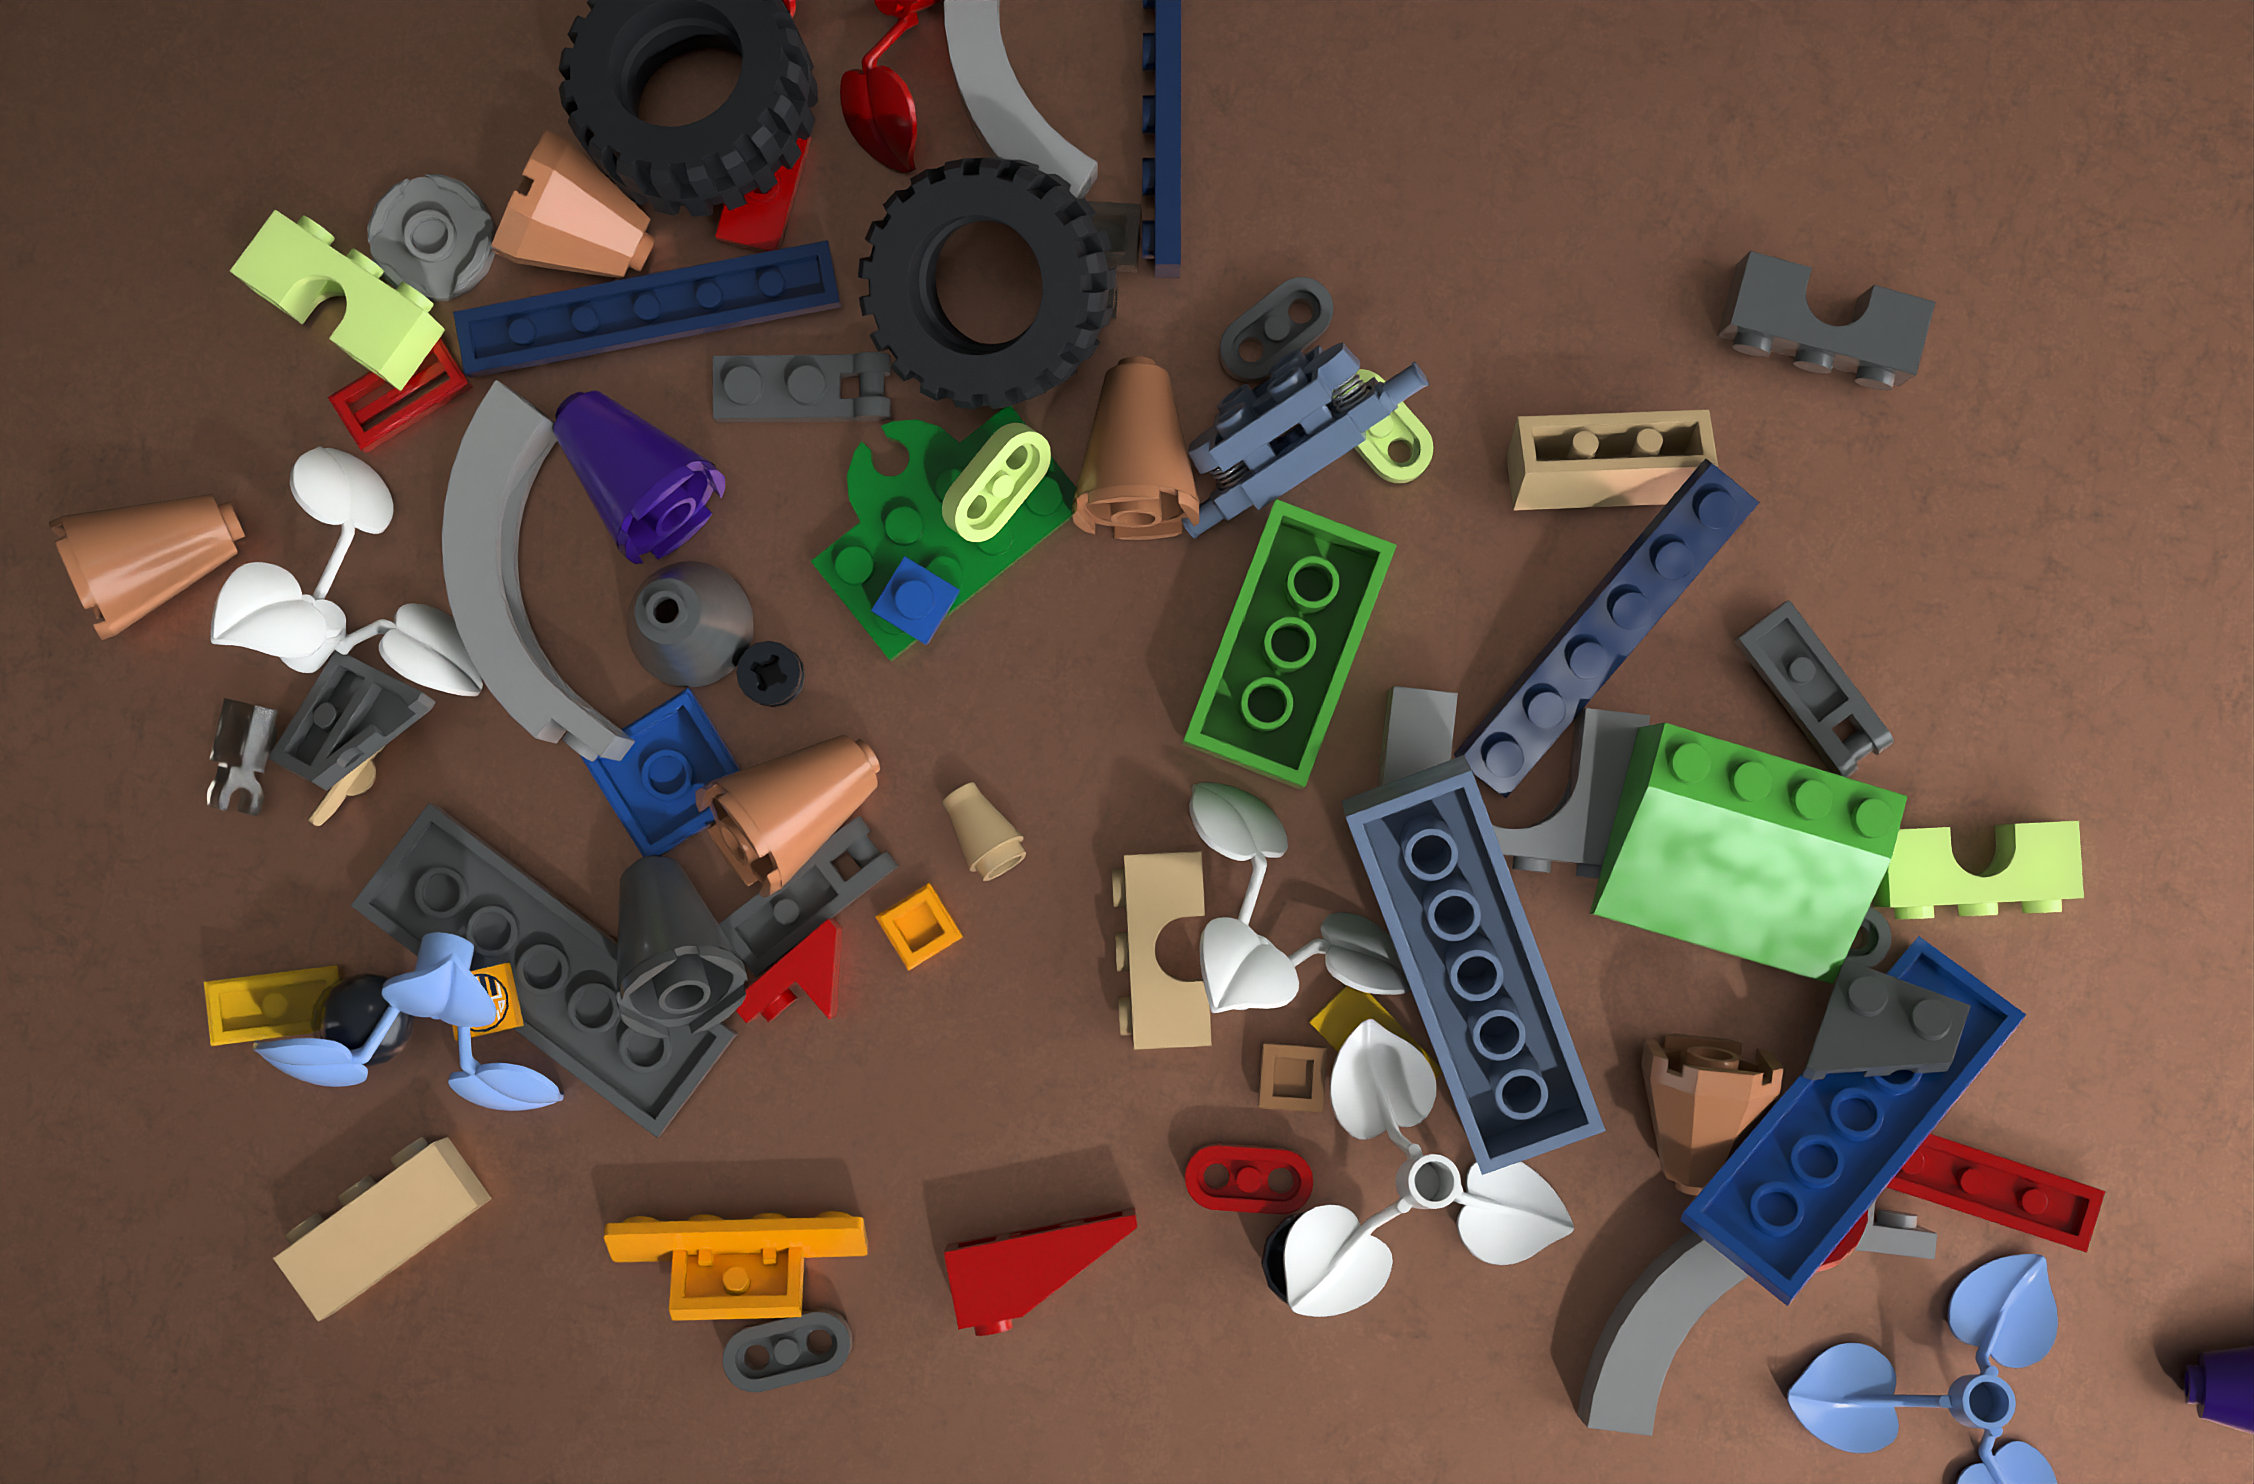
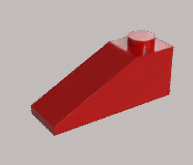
M1135 1207L947 1244L944 1250V1257L958 1330L974 1327L976 1336H986L1012 1329V1319L1026 1315L1137 1229L1138 1222Z

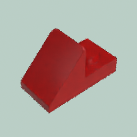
M835 918L827 919L745 990V999L742 1005L735 1010L745 1023L755 1020L760 1015L768 1023L775 1019L798 998L791 990L797 983L829 1020L836 1017L843 927Z

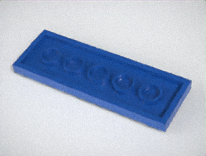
M1920 936L1916 938L1887 972V975L1971 1005L1953 1062L1946 1072L1930 1073L1897 1070L1890 1075L1864 1077L1863 1071L1826 1074L1824 1079L1810 1080L1802 1077V1072L1686 1208L1680 1219L1681 1222L1786 1306L1792 1302L2026 1016L2024 1012Z

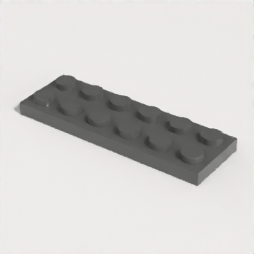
M428 803L351 904L354 909L416 956L419 953L422 937L429 933L440 932L460 936L473 944L474 952L470 971L510 963L524 1026L513 1029L656 1138L663 1134L738 1034V1032L723 1021L705 1031L691 1034L689 1025L668 1028L669 1038H655L633 1031L622 1021L616 1002L618 942L434 803Z

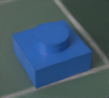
M904 556L871 612L927 646L960 594V590Z

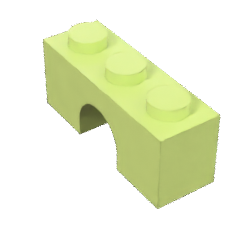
M274 210L230 272L252 291L302 325L315 307L322 301L334 296H346L347 308L345 315L329 339L352 359L401 391L445 331L428 313L434 304L403 281L396 290L381 281L379 278L384 273V270L356 249L352 248L345 257L330 247L335 237L305 215H302L299 221L295 223L277 210Z
M2079 821L1995 825L1996 851L1991 864L1977 875L1969 874L1956 862L1952 853L1950 827L1899 829L1893 856L1873 898V907H1894L1895 919L1934 918V905L1958 904V916L1998 915V902L2021 901L2022 913L2062 912L2061 899L2084 898Z

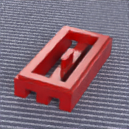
M442 336L425 357L427 358L435 353L439 361L410 378L401 391L393 388L354 413L350 408L351 404L387 383L372 371H369L328 397L361 451L367 454L473 388L468 377L460 369L458 361L447 348V344ZM448 374L450 377L448 381L365 432L363 426Z

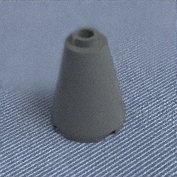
M678 562L657 570L637 589L627 613V636L636 659L655 678L678 687H705L722 679L738 667L739 659L750 647L754 637L753 610L741 586L725 571L703 562Z
M656 855L638 859L624 871L620 878L616 1002L622 1021L636 1033L655 1038H669L668 1028L689 1025L691 1034L705 1031L727 1019L742 1005L746 996L744 984L745 980H748L744 963L684 869L676 860Z

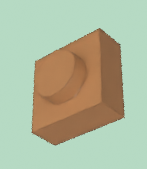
M1262 1042L1258 1107L1323 1113L1328 1048L1323 1046Z

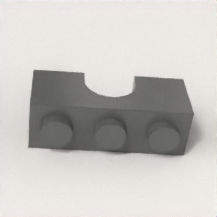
M1749 251L1736 264L1717 335L1733 340L1732 347L1735 350L1759 357L1770 356L1771 351L1795 357L1793 364L1796 367L1815 373H1831L1832 368L1856 374L1854 380L1856 383L1877 390H1892L1893 385L1900 386L1916 376L1935 301L1873 285L1857 298L1850 323L1845 326H1832L1816 318L1808 306L1806 290L1812 267L1754 251Z

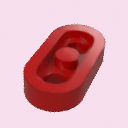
M1211 1143L1198 1148L1189 1157L1184 1171L1185 1184L1189 1195L1197 1204L1210 1210L1284 1215L1293 1213L1303 1207L1313 1190V1175L1308 1163L1299 1153L1283 1147ZM1221 1164L1227 1168L1228 1178L1223 1185L1215 1187L1206 1183L1204 1172L1208 1166ZM1277 1168L1287 1169L1292 1175L1291 1184L1282 1191L1273 1190L1268 1185L1269 1174Z

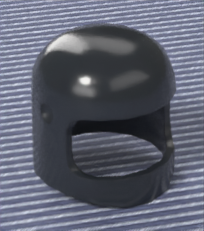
M361 973L338 979L324 989L313 1006L311 1028L314 1038L336 1041L346 1046L349 1050L362 1047L390 1005L381 994L383 984L389 978L384 975ZM400 1011L370 1060L363 1065L371 1067L386 1063L399 1054L412 1036L415 1016Z

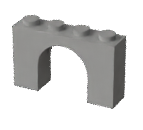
M1393 686L1388 689L1377 787L1451 760L1458 693ZM1591 708L1582 709L1574 722L1568 782L1563 796L1556 807L1546 817L1525 828L1507 829L1492 825L1503 856L1513 857L1512 869L1551 873L1552 861L1577 864V877L1599 879L1638 728L1649 725L1650 715Z

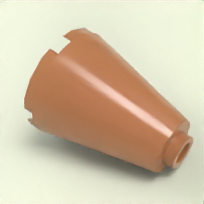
M1143 356L1126 357L1121 359L1117 366L1110 368L1105 374L1072 503L1073 521L1076 526L1091 534H1095L1096 524L1113 527L1114 539L1154 540L1174 537L1183 533L1182 518H1189L1194 527L1199 524L1200 502L1169 374L1165 369L1156 366V362L1151 358Z
M213 494L65 515L49 522L50 529L59 538L63 537L55 540V543L84 609L91 607L96 619L105 618L104 621L93 625L102 640L116 636L238 554L234 541L245 537L231 502L217 505Z
M840 735L711 780L695 791L696 805L699 813L710 806L716 820L715 824L707 828L712 841L743 883L749 887L759 880L763 884L759 895L766 898L781 890L873 793L878 786L875 774L880 771V765L872 749L863 740L858 739L854 742L848 736Z

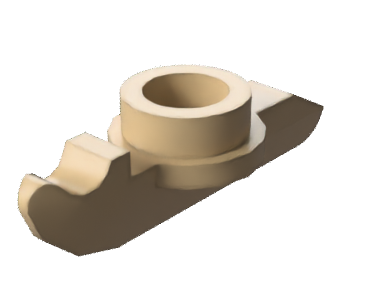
M383 748L329 788L308 817V821L315 826H321L336 812L346 796H358L365 793L375 780L376 768L373 759Z

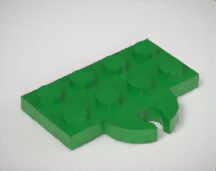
M1012 406L1001 409L960 443L940 426L918 419L892 421L882 425V430L888 441L901 444L909 453L907 467L896 476H885L875 470L873 452L862 441L854 451L847 473L848 497L860 522L812 559L811 563L891 662L918 640L872 613L871 610L904 556L960 590V594L944 618L946 619L1073 518L1072 503L1076 486L1051 456L1050 465L1042 480L1002 529L992 538L982 542H971L957 534L945 523L942 515L943 500L946 492L999 428L1010 423L1025 424Z

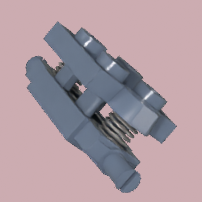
M1343 342L1325 351L1318 345L1306 354L1301 349H1297L1281 358L1269 370L1272 377L1251 390L1248 384H1245L1229 393L1217 405L1220 412L1215 414L1213 426L1193 440L1188 448V453L1198 472L1204 474L1210 471V474H1214L1213 478L1217 479L1216 490L1210 494V498L1200 504L1199 524L1194 527L1189 518H1181L1185 529L1193 538H1197L1198 535L1223 519L1229 521L1253 504L1260 510L1366 440V430L1389 416L1391 412L1398 408L1399 403L1425 386H1429L1428 379L1419 365L1414 361L1411 363L1412 365L1384 383L1378 382L1373 377L1363 384V380H1359L1360 375H1356L1360 368V361ZM1353 379H1355V380H1354L1353 382H1351L1349 385H1347L1346 387H1344L1343 389H1341L1344 385H1346L1347 383H1349L1350 381H1352ZM1356 384H1358V385H1357L1355 388H1353L1351 391H1349L1348 393L1344 394L1347 390H1349L1350 388H1352L1353 386H1355ZM1297 423H1300V425H1298L1285 435L1281 436L1280 438H1277L1279 435H1281ZM1240 462L1237 466L1228 471L1232 466Z

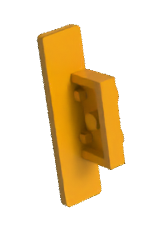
M839 1211L823 1212L815 1218H787L777 1213H761L746 1220H723L714 1215L703 1214L692 1216L687 1221L659 1222L654 1218L646 1216H635L625 1219L623 1223L605 1224L603 1236L610 1257L614 1262L672 1261L669 1313L672 1321L802 1317L804 1258L866 1256L868 1254V1239L864 1219L862 1217H852L847 1213Z

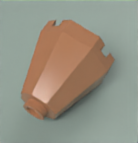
M546 130L529 158L522 173L524 178L518 190H514L491 244L492 252L517 264L619 279L624 278L629 267L641 272L656 240V237L646 233L651 219L570 141Z
M1675 1033L1665 1036L1663 1048L1660 1047L1656 1038L1644 1040L1641 1066L1661 1168L1666 1179L1675 1181V1188L1678 1191L1698 1196L1772 1109L1780 1094L1783 1067L1773 1053L1757 1048L1755 1060L1741 1056L1743 1043L1726 1038Z

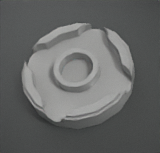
M424 174L426 177H417L411 181L405 179L394 184L377 201L372 212L367 230L373 262L384 270L382 276L394 288H397L403 281L431 302L450 301L470 292L488 274L495 253L492 252L491 244L496 234V225L487 205L465 183L442 174Z

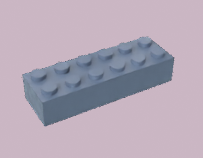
M1462 755L1341 800L1346 820L1481 1174L1484 1175L1605 1132V1127L1479 788L1465 756Z

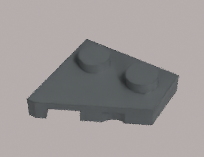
M335 650L268 759L327 791L433 708L436 701L423 692L347 654L343 655Z
M1845 959L1836 978L1802 1077L1810 1080L1824 1079L1826 1074L1860 1071H1863L1864 1077L1890 1075L1897 1070H1910L1914 1073L1946 1072L1953 1062L1971 1005Z

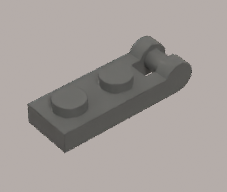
M861 352L840 355L713 356V419L716 423L889 420L891 418V399L884 397V377L891 374V355L881 352ZM842 378H859V397L842 398Z
M1790 600L1783 602L1734 639V642L1819 752L1822 762L1831 773L1848 778L1859 769L1857 762L1871 752L1876 755L1880 754L1894 743L1887 727ZM1847 717L1854 725L1856 732L1841 742L1832 728Z
M860 816L833 834L781 890L766 898L761 897L759 893L719 923L733 948L755 977L762 974L795 948L827 919L836 916L899 866L888 851L881 854L867 836L871 829ZM846 851L861 869L847 881L832 863Z

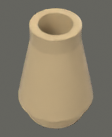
M974 782L961 786L942 801L952 821L969 871H978L983 881H989L1004 874L1026 857L1027 853L1020 844L1024 836L980 793Z

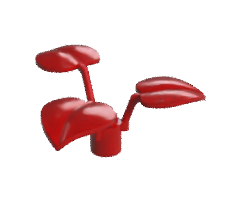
M782 0L793 18L796 11V0ZM874 0L875 5L883 14L897 17L898 21L863 56L861 61L862 70L851 69L846 71L841 78V107L846 124L853 137L875 160L897 171L911 172L916 170L914 163V149L917 140L916 110L906 83L891 68L883 65L877 66V61L907 29L918 25L919 20L916 12L941 3L944 0Z

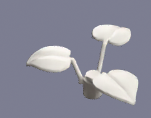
M319 446L301 455L293 465L290 473V487L295 500L313 518L326 524H341V535L312 596L309 594L302 595L301 588L295 577L279 566L263 562H252L238 567L224 583L216 599L211 621V643L242 646L278 656L287 666L298 672L313 673L322 667L334 650L346 655L354 645L374 635L384 634L379 643L380 655L400 675L420 685L462 696H478L483 686L482 678L472 664L458 633L455 620L437 608L424 604H405L396 611L393 622L379 619L349 635L346 633V616L335 603L324 599L354 537L355 528L372 534L382 533L392 519L394 511L393 500L382 478L369 465L349 453Z
M1203 782L1192 786L1189 811L1193 825L1200 837L1209 847L1220 854L1238 861L1250 859L1253 865V872L1238 919L1230 917L1213 919L1206 925L1201 934L1200 966L1212 1013L1232 1009H1270L1287 1005L1293 1000L1299 989V981L1294 967L1310 956L1319 953L1326 954V967L1332 976L1356 990L1381 995L1405 994L1411 991L1393 940L1377 924L1360 915L1344 912L1330 914L1325 918L1320 927L1324 939H1314L1288 957L1278 950L1267 938L1257 935L1248 924L1266 872L1267 860L1265 857L1279 858L1286 852L1288 842L1285 829L1279 818L1265 803L1246 791L1219 783Z
M1373 1019L1363 1021L1352 1031L1341 1046L1332 1068L1329 1087L1331 1107L1340 1125L1352 1137L1366 1140L1374 1138L1387 1130L1390 1140L1406 1154L1407 1160L1398 1169L1395 1180L1396 1190L1400 1198L1392 1205L1368 1218L1362 1225H1360L1352 1211L1339 1205L1314 1207L1304 1212L1294 1222L1285 1239L1283 1251L1287 1304L1294 1313L1313 1317L1334 1316L1359 1308L1373 1299L1385 1286L1390 1276L1393 1259L1392 1253L1386 1244L1370 1234L1377 1227L1394 1217L1408 1212L1411 1207L1416 1209H1437L1445 1207L1453 1201L1464 1204L1457 1217V1231L1462 1243L1473 1256L1483 1262L1495 1265H1509L1524 1261L1553 1242L1573 1232V1222L1558 1194L1537 1172L1523 1162H1518L1482 1175L1478 1163L1475 1161L1467 1171L1465 1181L1466 1193L1463 1192L1459 1171L1451 1160L1437 1154L1423 1155L1421 1147L1418 1144H1412L1399 1130V1127H1411L1421 1123L1433 1107L1436 1098V1080L1429 1062L1412 1044L1389 1032Z

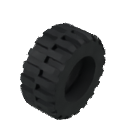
M588 0L586 2L591 11L586 18L578 15L567 33L574 46L573 48L565 47L561 52L558 70L565 79L559 86L561 105L569 115L568 124L598 169L616 184L629 199L639 205L646 204L649 201L656 212L673 216L679 213L680 206H685L692 217L708 216L713 214V205L725 203L729 211L747 204L744 195L756 188H759L762 194H765L778 183L774 173L781 166L792 169L802 154L796 141L798 138L808 139L811 136L815 123V118L809 107H814L818 102V84L812 74L814 66L809 52L782 0ZM706 47L725 49L742 57L740 77L733 92L717 110L707 117L687 125L672 127L653 125L639 119V103L642 92L650 77L667 60L682 52Z
M1002 157L963 158L945 162L944 166L922 171L910 178L911 186L906 190H896L883 204L887 212L883 220L872 221L865 240L873 244L869 257L859 259L858 278L868 279L869 295L859 297L862 316L873 314L878 330L869 335L878 352L890 350L896 358L890 368L903 381L915 378L922 383L920 393L936 401L946 397L953 399L955 407L974 410L981 406H991L992 409L1009 407L1046 393L1051 388L1068 380L1077 373L1076 368L1082 361L1091 358L1101 343L1097 336L1102 327L1109 325L1114 308L1107 304L1109 290L1116 288V268L1108 269L1105 251L1112 248L1106 231L1098 232L1091 219L1097 213L1085 198L1077 199L1069 191L1070 183L1056 173L1046 174L1039 170V165L1021 159L1009 160L1002 159ZM976 221L999 222L1016 230L1032 248L1041 270L1042 300L1034 322L1021 335L1003 343H980L965 336L947 318L937 295L936 266L945 242L953 232L962 226Z

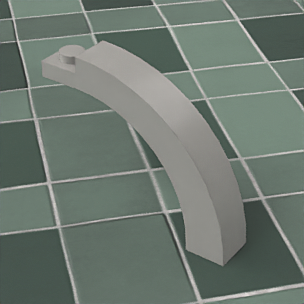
M944 0L945 30L954 79L966 115L976 137L988 156L1002 157V159L1009 160L1021 159L1037 164L1040 171L1046 174L1056 173L1070 183L1069 191L1077 199L1085 198L1098 178L1097 161L1081 152L1057 133L1035 109L1023 91L1009 63L1001 37L1000 0Z
M495 380L478 406L462 438L451 470L444 502L442 526L443 571L448 600L456 627L472 664L490 692L510 716L534 738L557 744L567 730L568 732L562 738L563 741L586 759L594 762L600 756L621 761L635 743V740L586 703L555 671L540 648L532 631L521 594L518 571L520 526L533 481L544 459L557 441L553 433L555 421L519 393Z
M1876 1200L1868 1208L1867 1226L1854 1251H1870L1935 1260L1937 1233L1918 1226V1215L1879 1209L1877 1220H1874ZM1693 1230L1673 1243L1646 1267L1625 1292L1607 1320L1593 1350L1582 1385L1577 1416L1587 1428L1652 1436L1658 1397L1666 1372L1680 1344L1692 1326L1726 1291L1749 1276Z

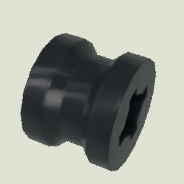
M773 641L756 643L748 648L739 659L736 671L738 684L744 694L760 705L773 708L786 706L797 699L804 689L806 679L804 664L799 656L783 644Z

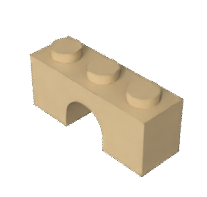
M1202 851L1124 855L1125 868L1112 869L1114 907H1127L1128 932L1115 933L1117 971H1130L1131 996L1118 997L1120 1036L1133 1035L1134 1050L1212 1046L1210 1005L1203 979H1178L1172 977L1159 966L1155 956L1156 939L1166 924L1181 917L1205 916Z

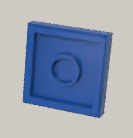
M690 688L683 690L621 729L635 740V743L621 761L598 756L592 762L580 755L643 857L651 855L663 856L714 824L716 820L710 806L699 813L696 805L695 791L711 780L742 770Z

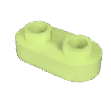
M1359 369L1356 372V375H1360L1359 380H1363V384L1373 377L1378 382H1385L1378 374L1372 371ZM1353 379L1352 381H1350L1349 383H1347L1346 385H1344L1341 389H1343L1344 387H1346L1347 385H1349V384H1350L1351 382H1353L1355 379ZM1356 384L1355 386H1353L1352 388H1350L1349 390H1347L1344 394H1346V393H1348L1349 391H1351V390H1352L1353 388H1355L1358 384ZM1402 401L1398 404V408L1391 412L1389 416L1366 430V440L1354 447V449L1382 479L1392 483H1407L1418 478L1430 464L1433 456V441L1426 427ZM1397 441L1405 443L1410 449V459L1403 463L1393 461L1388 454V446L1391 443Z
M1010 423L999 428L946 492L942 504V515L947 526L971 542H982L996 535L1046 474L1050 465L1051 450L1045 437L1022 423Z

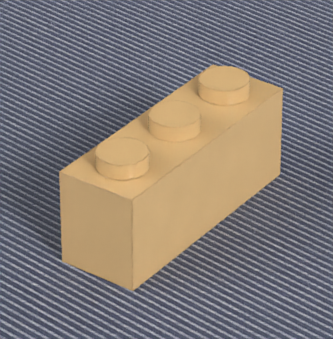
M1709 410L1520 416L1517 418L1506 454L1513 510L1665 505L1705 458L1718 467Z
M423 1137L417 1139L390 1159L396 1169L377 1183L371 1175H368L338 1196V1200L343 1205V1208L327 1220L323 1221L319 1213H316L285 1235L291 1246L273 1259L318 1322L340 1310L492 1199L448 1137L435 1141L428 1145Z

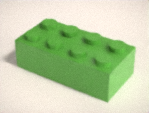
M1275 499L1182 745L1297 789L1305 788L1397 545Z

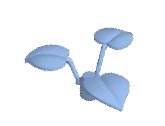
M436 932L424 935L415 970L392 977L383 984L381 994L390 1005L362 1047L349 1050L346 1046L336 1041L317 1038H294L261 1043L256 1040L252 1050L259 1053L274 1067L299 1080L330 1087L356 1085L367 1079L368 1069L363 1064L370 1060L397 1015L402 1011L413 1016L441 1019L446 1023L457 1026L460 1066L464 1071L451 1073L448 1084L453 1091L464 1099L486 1108L521 1111L548 1106L562 1101L564 1097V1091L559 1092L558 1087L551 1080L535 1070L508 1063H487L481 1065L474 1059L471 1049L470 1027L492 1024L496 1017V1007L487 991L469 970L474 952L473 944L460 936Z
M2039 1254L2001 1257L1979 1266L1967 1274L1956 1286L1949 1300L1947 1311L1948 1326L1956 1339L1965 1344L1979 1347L1975 1360L1980 1369V1374H1968L1959 1377L1952 1383L1947 1395H1893L1896 1387V1373L1892 1364L1879 1351L1862 1343H1843L1826 1349L1813 1359L1787 1391L1789 1407L1802 1426L1822 1442L1842 1451L1870 1453L1881 1450L1891 1444L1897 1437L1899 1430L1898 1418L1894 1407L1948 1408L1953 1418L1960 1424L1970 1428L1984 1429L1978 1448V1453L1983 1463H1975L1964 1468L1958 1476L1956 1484H2057L2052 1467L2046 1458L2037 1449L2025 1442H2007L1999 1447L1994 1454L1991 1452L1995 1438L2003 1433L2002 1426L2011 1420L2015 1412L2016 1401L2011 1387L2003 1379L1997 1377L1998 1369L1995 1366H1991L1989 1355L1997 1363L2005 1367H2027L2041 1361L2049 1353L2057 1335V1307L2049 1283L2045 1257Z

